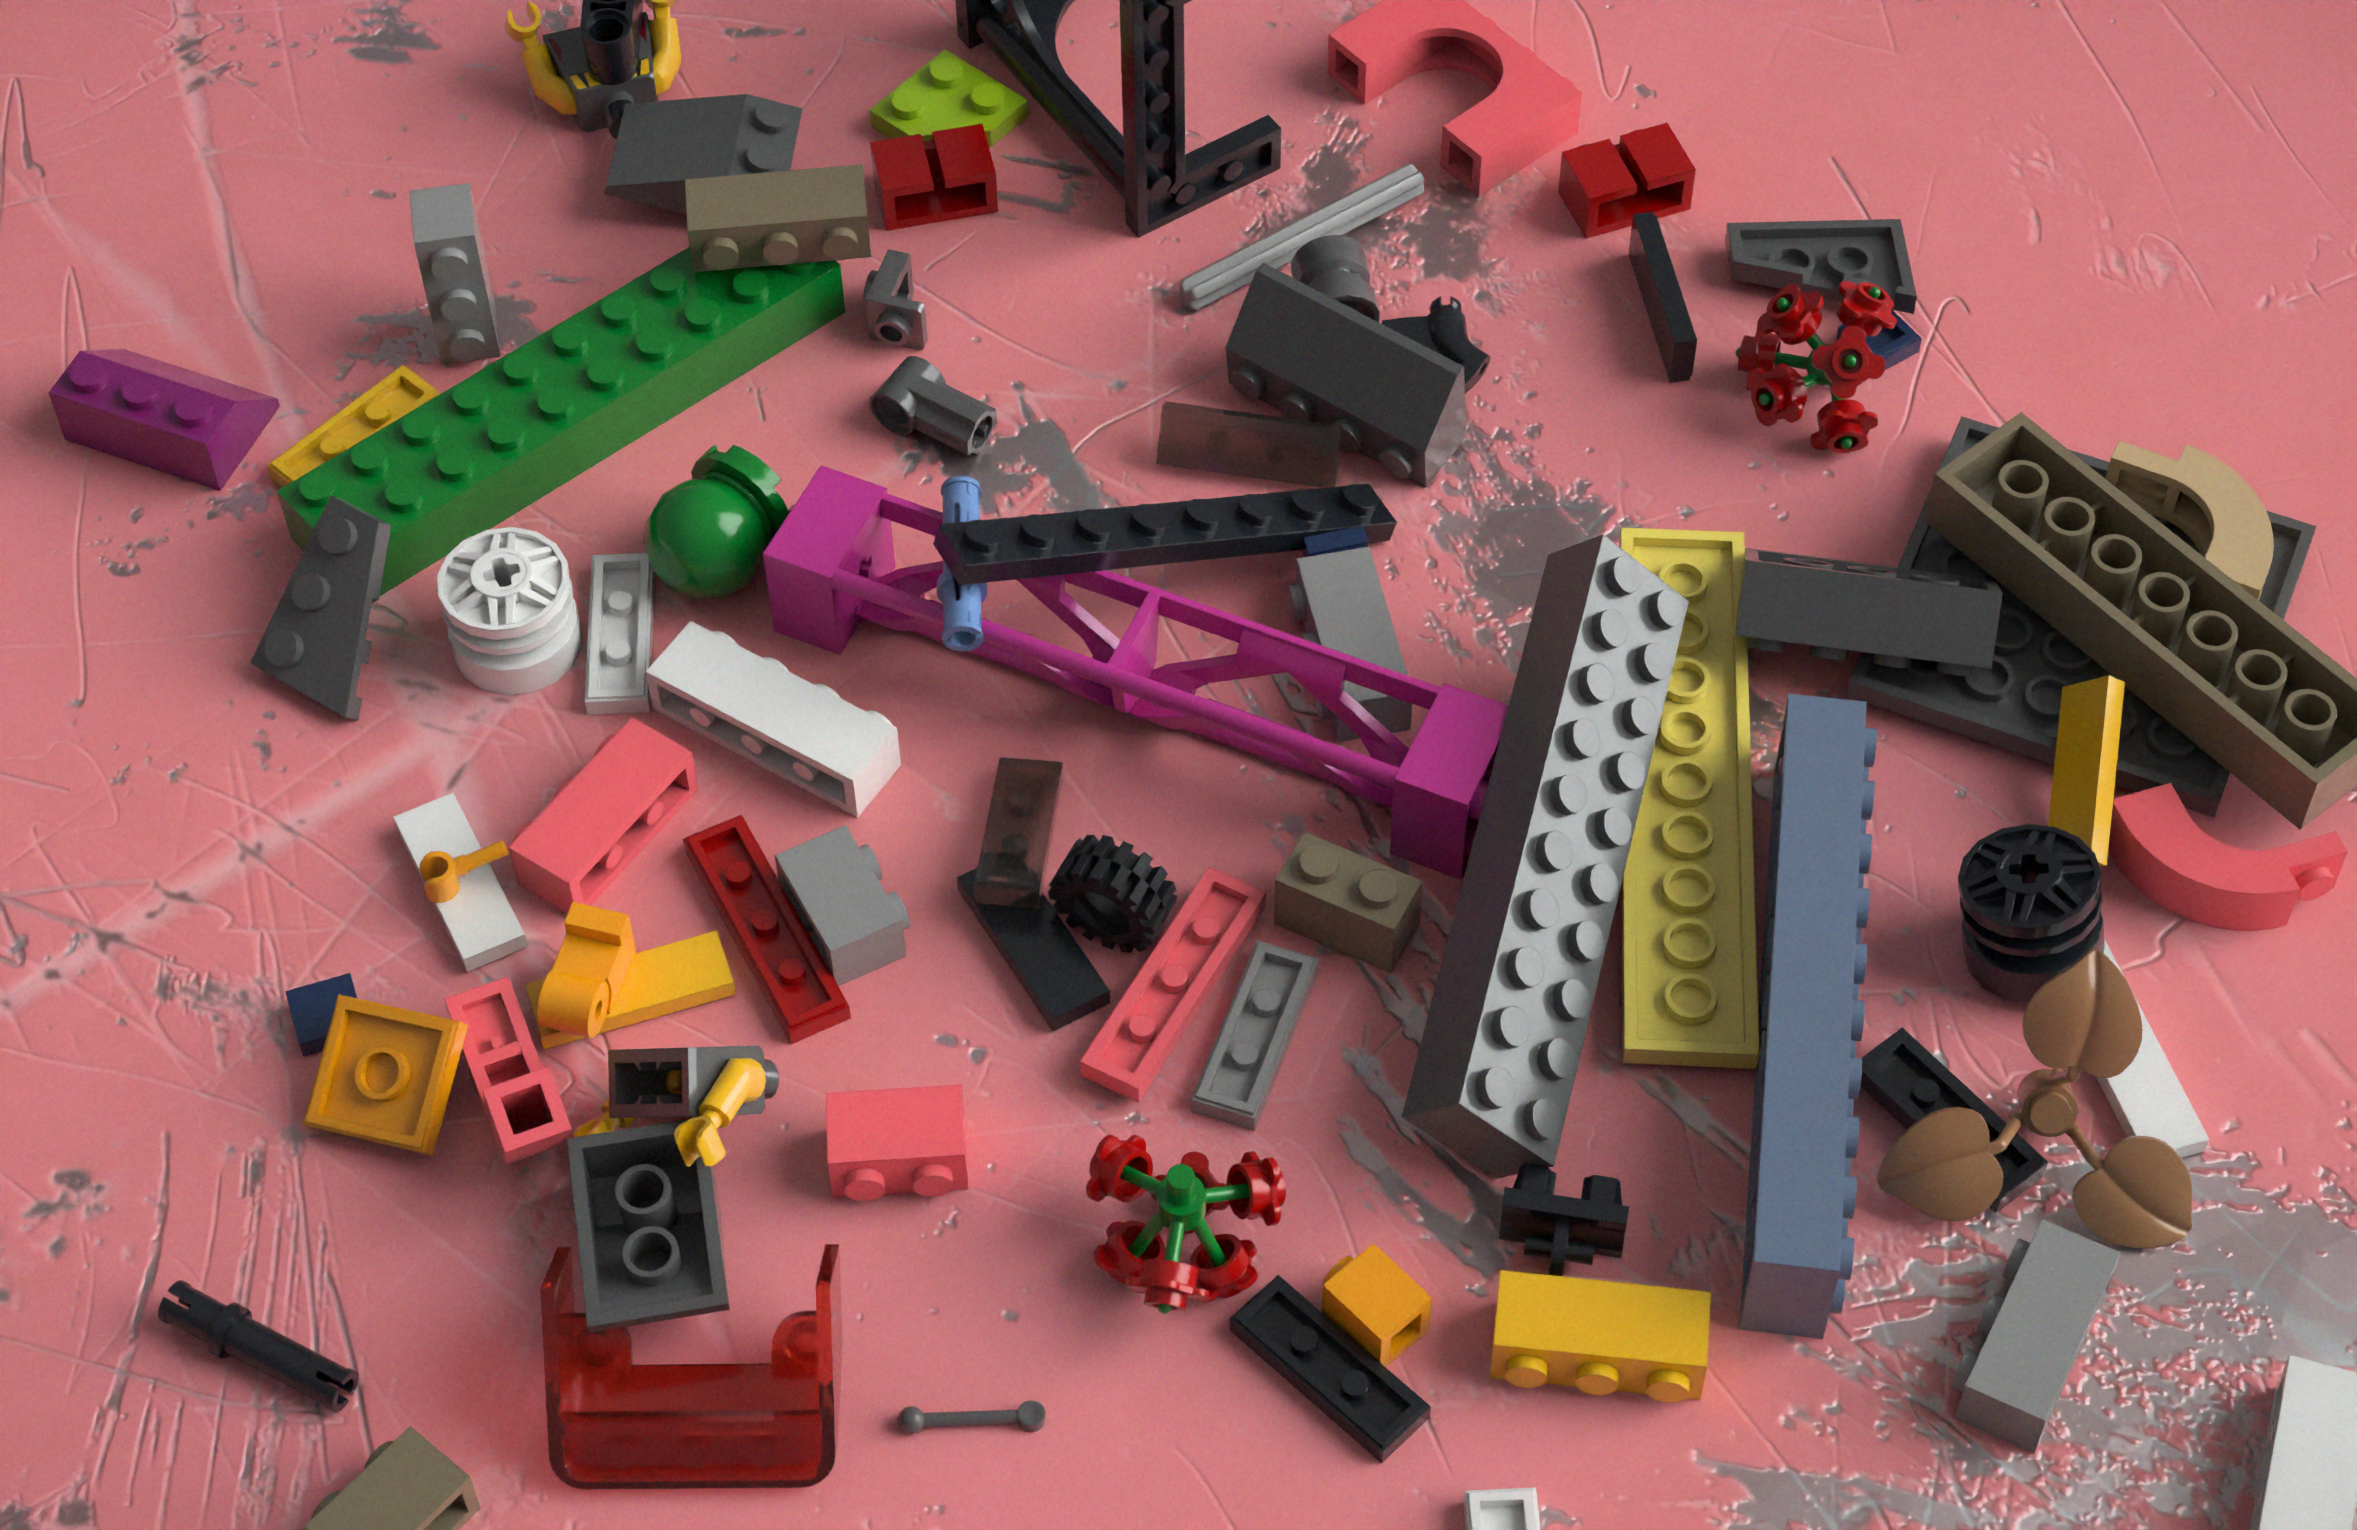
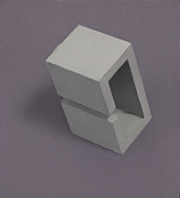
M846 825L775 855L778 880L808 933L814 930L817 933L810 937L838 986L906 957L903 930L910 927L907 910L897 892L893 891L886 894L879 882L882 879V873L875 854L868 844L859 847Z

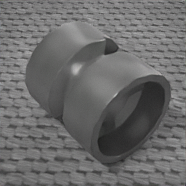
M1330 235L1309 241L1297 250L1291 260L1292 278L1379 322L1380 311L1374 288L1370 285V271L1365 252L1360 243L1350 237Z

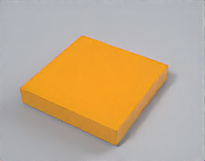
M338 994L302 1125L433 1156L468 1024Z

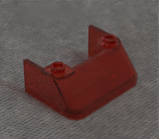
M825 1244L815 1286L816 1311H799L785 1317L778 1324L773 1335L771 1344L772 1363L633 1365L632 1339L626 1327L589 1333L586 1313H575L571 1247H557L540 1288L549 1461L556 1476L571 1487L586 1490L802 1488L813 1486L824 1480L834 1466L838 1448L843 1345L839 1244Z

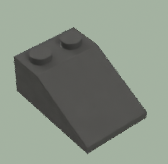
M749 94L625 104L604 194L687 215L685 179L789 171L802 108Z
M689 1119L567 1138L586 1321L589 1333L730 1310L714 1165L705 1166L701 1156L691 1166L686 1167L674 1137L676 1128Z

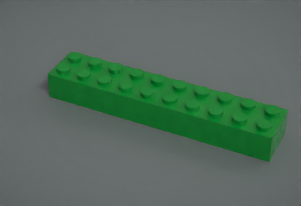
M690 247L277 490L290 537L304 551L330 495L342 498L390 524L391 530L380 590L381 596L447 556L463 540L493 528L844 314L845 302L841 266L836 260L694 272Z

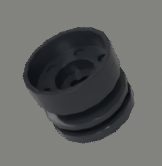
M2032 824L2000 829L1979 840L1963 857L1958 875V888L1961 896L1960 909L1963 916L1961 924L1963 950L1969 973L1984 989L2007 1000L2029 1002L2035 992L2045 982L2073 965L2089 950L2096 948L2104 953V923L2101 914L2103 903L2101 871L2095 853L2079 837L2057 827Z

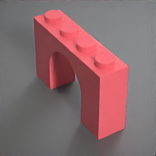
M1383 0L1329 33L1327 74L1364 105L1411 75L1432 69H1452L1471 74L1485 82L1493 90L1484 100L1447 122L1442 127L1440 166L1478 197L1578 133L1582 92L1576 88L1572 81L1560 76L1542 62L1531 49L1523 47L1500 29L1494 20L1485 17L1464 0Z

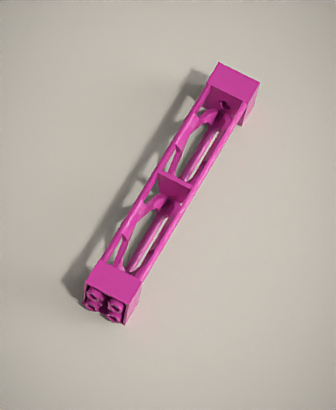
M820 465L763 553L774 631L839 655L863 618L896 631H911L944 643V640H942L943 603L924 599L925 592L937 587V579L943 573V561L894 570L895 556L891 521L936 536L939 524H943V513L888 494V489L880 485ZM1108 570L1016 579L1083 639L1093 655L1092 658L1033 638L1032 635L982 618L983 642L976 649L967 652L1056 683L1068 692L1113 707L1125 713H1130L1170 729H1184L1335 783L1356 796L1392 807L1390 854L1462 879L1467 868L1509 705L1443 683L1442 687ZM1065 582L1139 608L1121 640L1065 592ZM1159 615L1238 642L1237 654L1171 663L1154 669L1157 655ZM1288 672L1360 737L1370 757L1314 738V735L1216 700L1196 696V689L1209 683ZM1345 680L1429 710L1410 749L1344 690Z

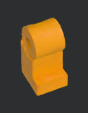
M572 902L564 922L566 929L565 938L554 966L547 974L540 991L537 1019L541 1027L594 1038L599 1033L607 1014H610L636 954V946L629 914Z

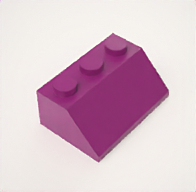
M126 349L79 351L49 391V396L65 440L219 491L222 490L280 407L278 398Z

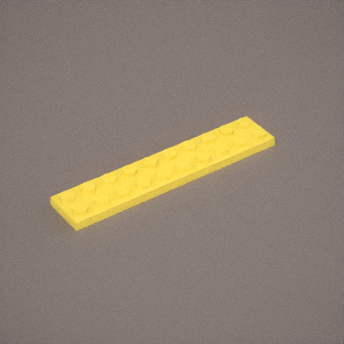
M1621 527L1619 547L1689 601L1621 883L1622 1063L1757 1069L1760 1054L1748 647L1746 646L1747 637L1736 636L1735 630L1745 552L1744 532Z

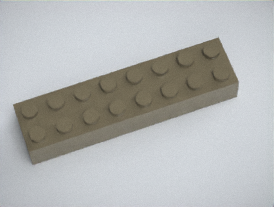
M2022 412L1934 474L1924 519L1928 525L2113 677L2124 681L2125 686L2298 829L2301 830L2357 786V678Z

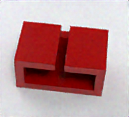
M983 123L932 132L933 140L922 141L921 134L870 142L874 185L886 231L998 212L996 171Z
M1664 123L1620 135L1619 144L1613 145L1609 138L1563 151L1558 192L1583 236L1587 239L1632 226L1633 214L1653 212L1658 219L1690 210L1696 169L1669 124Z

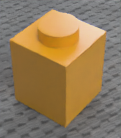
M1374 1243L1356 1258L1346 1256L1339 1260L1329 1270L1323 1280L1322 1313L1385 1367L1390 1365L1430 1330L1432 1297Z

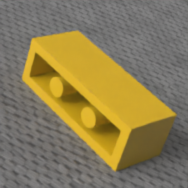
M1500 1270L1490 1378L1506 1379L1509 1383L1524 1388L1553 1384L1577 1387L1582 1392L1592 1395H1607L1620 1391L1648 1394L1652 1399L1668 1403L1680 1402L1686 1398L1701 1400L1708 1363L1711 1292Z

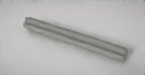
M1405 164L1182 278L1179 282V294L1182 301L1191 310H1198L1251 283L1256 270L1262 263L1278 269L1290 263L1297 250L1307 242L1322 236H1342L1420 196L1424 192L1423 183L1425 182L1422 173L1418 172L1413 164Z

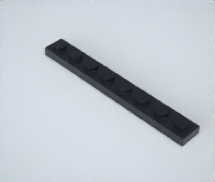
M1351 484L1338 487L1299 489L1296 491L1246 494L1243 496L1193 499L1190 501L1140 504L1127 507L1086 509L1074 512L1032 514L1021 517L939 524L933 545L959 585L1303 550V537L1358 526L1364 527L1369 543L1390 541L1397 521L1369 484Z

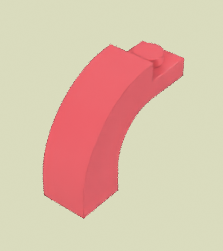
M2171 783L2113 799L2108 851L2121 872L2141 893L2156 904L2185 919L2211 927L2255 931L2286 926L2297 898L2304 901L2313 900L2334 888L2348 853L2336 831L2266 850H2248L2224 844L2206 834L2196 825Z
M509 976L444 998L450 1018L468 1024L462 1052L484 1115L505 1164L508 1165L567 1144V1138L573 1137L572 1128L549 1066L543 1068Z

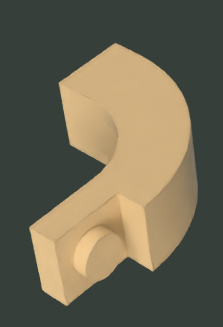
M2118 441L2111 456L2105 479L2149 514L2162 518L2180 528L2194 542L2199 554L2259 600L2272 563L2274 539L2267 511L2251 486L2228 465L2216 457L2188 444L2185 445L2177 461L2157 454L2154 451Z

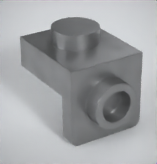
M888 249L879 270L870 271L865 283L863 296L866 305L869 339L881 341L892 346H904L923 350L928 340L925 306L921 302L911 300L914 289L911 256L909 253Z

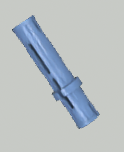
M954 476L944 481L941 486L943 524L980 520L981 487H979V482L968 476ZM943 560V573L937 579V597L943 603L942 640H944V645L951 650L970 651L979 647L983 642L981 603L988 595L987 583L959 585Z

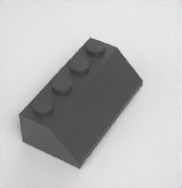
M1265 263L1260 265L1255 272L1225 347L1229 383L1243 396L1253 400L1260 399L1281 410L1295 424L1301 426L1309 425L1331 437L1342 449L1349 452L1358 451L1380 463L1391 475L1401 479L1408 478L1426 488L1466 438L1464 366Z
M1745 548L1735 630L1736 636L1748 637L1747 647L1759 650L1782 652L1785 649V642L1811 645L1810 655L1821 658L1847 660L1848 652L1852 650L1874 653L1873 663L1883 666L1911 668L1913 658L1938 662L1936 671L1957 676H1975L1976 667L1992 668L2003 593L1994 579Z

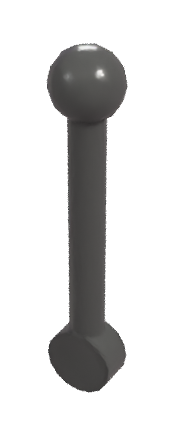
M1032 1400L1022 1403L1018 1410L923 1413L919 1408L909 1406L900 1411L897 1423L904 1433L911 1435L918 1433L923 1427L1018 1424L1026 1432H1035L1040 1430L1045 1424V1409L1041 1403Z

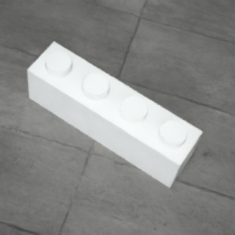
M690 621L646 670L653 710L857 818L901 766L897 727L893 726L886 717L876 711H864L848 703L826 685H814L794 675L774 658H762L740 647L735 640L721 631L712 632Z
M2289 1355L2274 1391L2250 1530H2351L2354 1510L2357 1511V1372Z

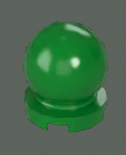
M714 445L695 462L691 471V480L681 482L661 495L646 521L643 543L652 570L668 589L693 600L725 598L749 584L764 559V551L794 507L792 505L789 509L787 508L784 500L774 489L781 481L780 477L761 459L739 446L733 445L724 453L718 451L717 446Z

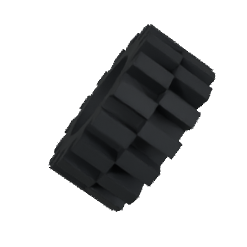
M1086 835L1084 840L1079 838L1074 843L1049 884L1051 887L1048 891L1049 899L1056 901L1053 905L1054 909L1058 914H1068L1065 922L1072 929L1077 926L1082 927L1085 930L1082 936L1090 941L1096 936L1102 939V946L1113 950L1116 943L1122 952L1131 953L1134 948L1138 952L1146 950L1148 945L1151 946L1177 901V895L1173 894L1176 890L1174 882L1164 880L1168 873L1162 866L1153 868L1150 865L1153 858L1147 853L1143 852L1140 857L1132 852L1134 845L1123 841L1119 847L1115 845L1113 837L1103 835L1099 841L1095 835Z

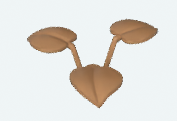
M2096 948L2089 950L2073 965L2045 982L2029 1001L2022 1023L2024 1038L2035 1058L2045 1066L2054 1069L2036 1070L2024 1077L2017 1091L2020 1108L2010 1111L2009 1121L1994 1141L1989 1142L1987 1123L1982 1115L1975 1110L1961 1107L1940 1109L1922 1117L1903 1132L1888 1150L1877 1175V1182L1883 1191L1919 1212L1944 1221L1966 1220L1988 1209L1998 1197L2003 1186L2004 1177L2001 1165L1993 1155L2003 1152L2020 1126L2027 1125L2032 1132L2043 1137H2056L2066 1133L2085 1160L2095 1169L2077 1181L2073 1188L2072 1199L2077 1214L2084 1225L2100 1238L2125 1247L2155 1248L2184 1238L2192 1229V1183L2183 1159L2174 1148L2155 1137L2130 1136L2114 1143L2103 1160L2082 1133L2079 1124L2075 1122L2078 1108L2069 1083L2079 1079L2082 1069L2100 1078H2111L2121 1074L2133 1062L2142 1041V1020L2133 991L2116 965ZM2067 1067H2068V1070H2065V1071H2062V1070L2060 1069V1068H2067Z

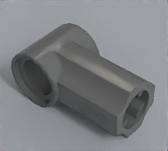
M908 356L870 397L869 401L871 411L876 419L890 431L899 435H908L916 429L966 455L971 453L978 455L986 447L992 430L997 423L995 408L946 385L940 371L930 362L917 356Z

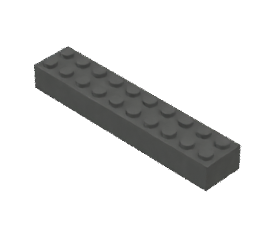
M1600 535L1548 554L1402 1113V1118L1496 1179L1518 1174L1521 1166L1524 1164L1548 1168L1554 1166L1689 603L1686 598L1605 535Z

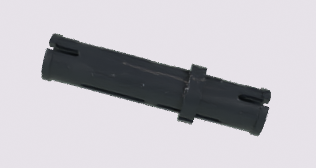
M179 1280L168 1289V1292L178 1297V1302L189 1309H185L163 1297L158 1309L159 1320L172 1324L207 1342L206 1347L210 1353L222 1359L233 1356L322 1403L333 1412L341 1411L349 1400L339 1395L340 1390L328 1383H332L352 1395L356 1390L359 1379L357 1371L345 1368L253 1320L251 1311L236 1302L227 1306L191 1287L189 1283Z

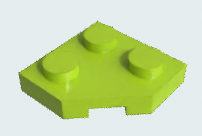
M944 49L869 110L871 127L890 139L921 134L922 141L933 140L932 132L983 123L988 145L992 147L1029 117L1028 100Z

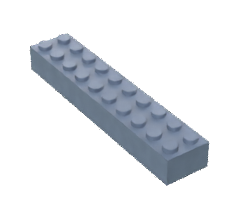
M1788 693L1773 779L1759 1003L1760 1055L1757 1069H1755L1740 1330L1823 1339L1829 1313H1842L1845 1280H1850L1854 1238L1847 1237L1848 1218H1853L1855 1210L1857 1177L1850 1176L1851 1158L1855 1159L1857 1153L1860 1126L1859 1117L1853 1116L1854 1099L1859 1097L1862 1077V1058H1855L1856 1041H1861L1865 1014V1001L1858 1000L1859 984L1864 983L1867 964V944H1861V928H1866L1870 902V889L1863 888L1864 874L1869 872L1872 853V834H1866V820H1871L1875 782L1869 781L1868 777L1869 767L1874 765L1877 744V729L1866 728L1867 701Z

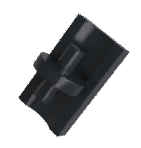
M1524 1164L1519 1170L1513 1188L1505 1187L1498 1239L1525 1243L1524 1255L1551 1259L1549 1275L1563 1276L1565 1261L1592 1265L1594 1254L1615 1258L1622 1257L1629 1206L1622 1205L1621 1186L1617 1178L1599 1175L1585 1177L1581 1199L1554 1195L1557 1173L1551 1171L1548 1167Z

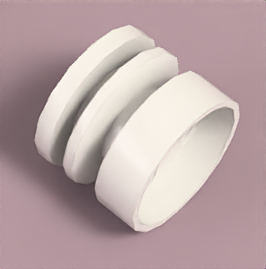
M516 527L489 529L463 540L445 557L437 575L438 598L443 609L444 621L448 626V638L453 658L465 679L484 691L498 694L516 695L533 693L557 682L574 666L582 647L581 626L576 601L573 598L568 563L556 543L536 531Z

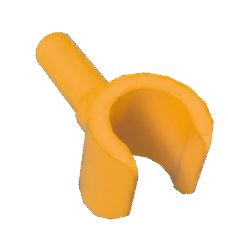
M501 840L453 859L449 854L442 851H431L426 854L421 860L419 869L422 879L427 881L424 885L427 899L434 903H445L453 899L460 889L458 877L470 873V870L509 855L505 842Z

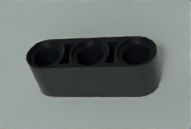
M583 0L580 28L588 73L594 81L605 85H617L630 80L636 74L639 64L644 0Z

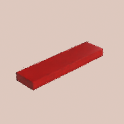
M742 814L684 838V848L690 862L790 1044L851 1019L848 1002Z

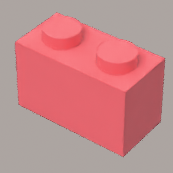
M962 1084L826 1093L827 1165L832 1198L848 1197L857 1201H870L882 1195L917 1193L923 1196L935 1197L947 1194L951 1190L968 1189L966 1124Z

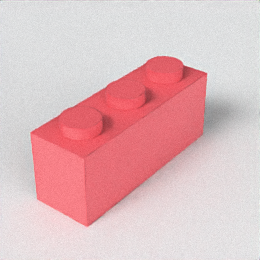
M631 717L616 734L607 736L600 743L592 760L575 777L566 779L560 785L553 801L534 821H528L519 828L512 844L509 846L517 884L567 914L572 902L591 906L699 789L692 751Z

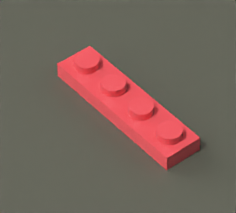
M1208 867L1080 1060L1081 1076L1139 1103L1266 907V892L1212 867Z

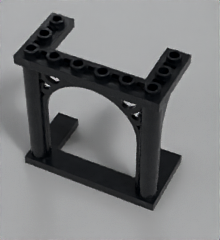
M955 0L958 37L969 49L985 43L1125 199L1126 225L1138 238L1281 168V127L1269 115L1185 155L1184 4L1192 0H1119L1123 136L1066 74L1058 58L1055 45L1057 30L1062 17L1075 0Z

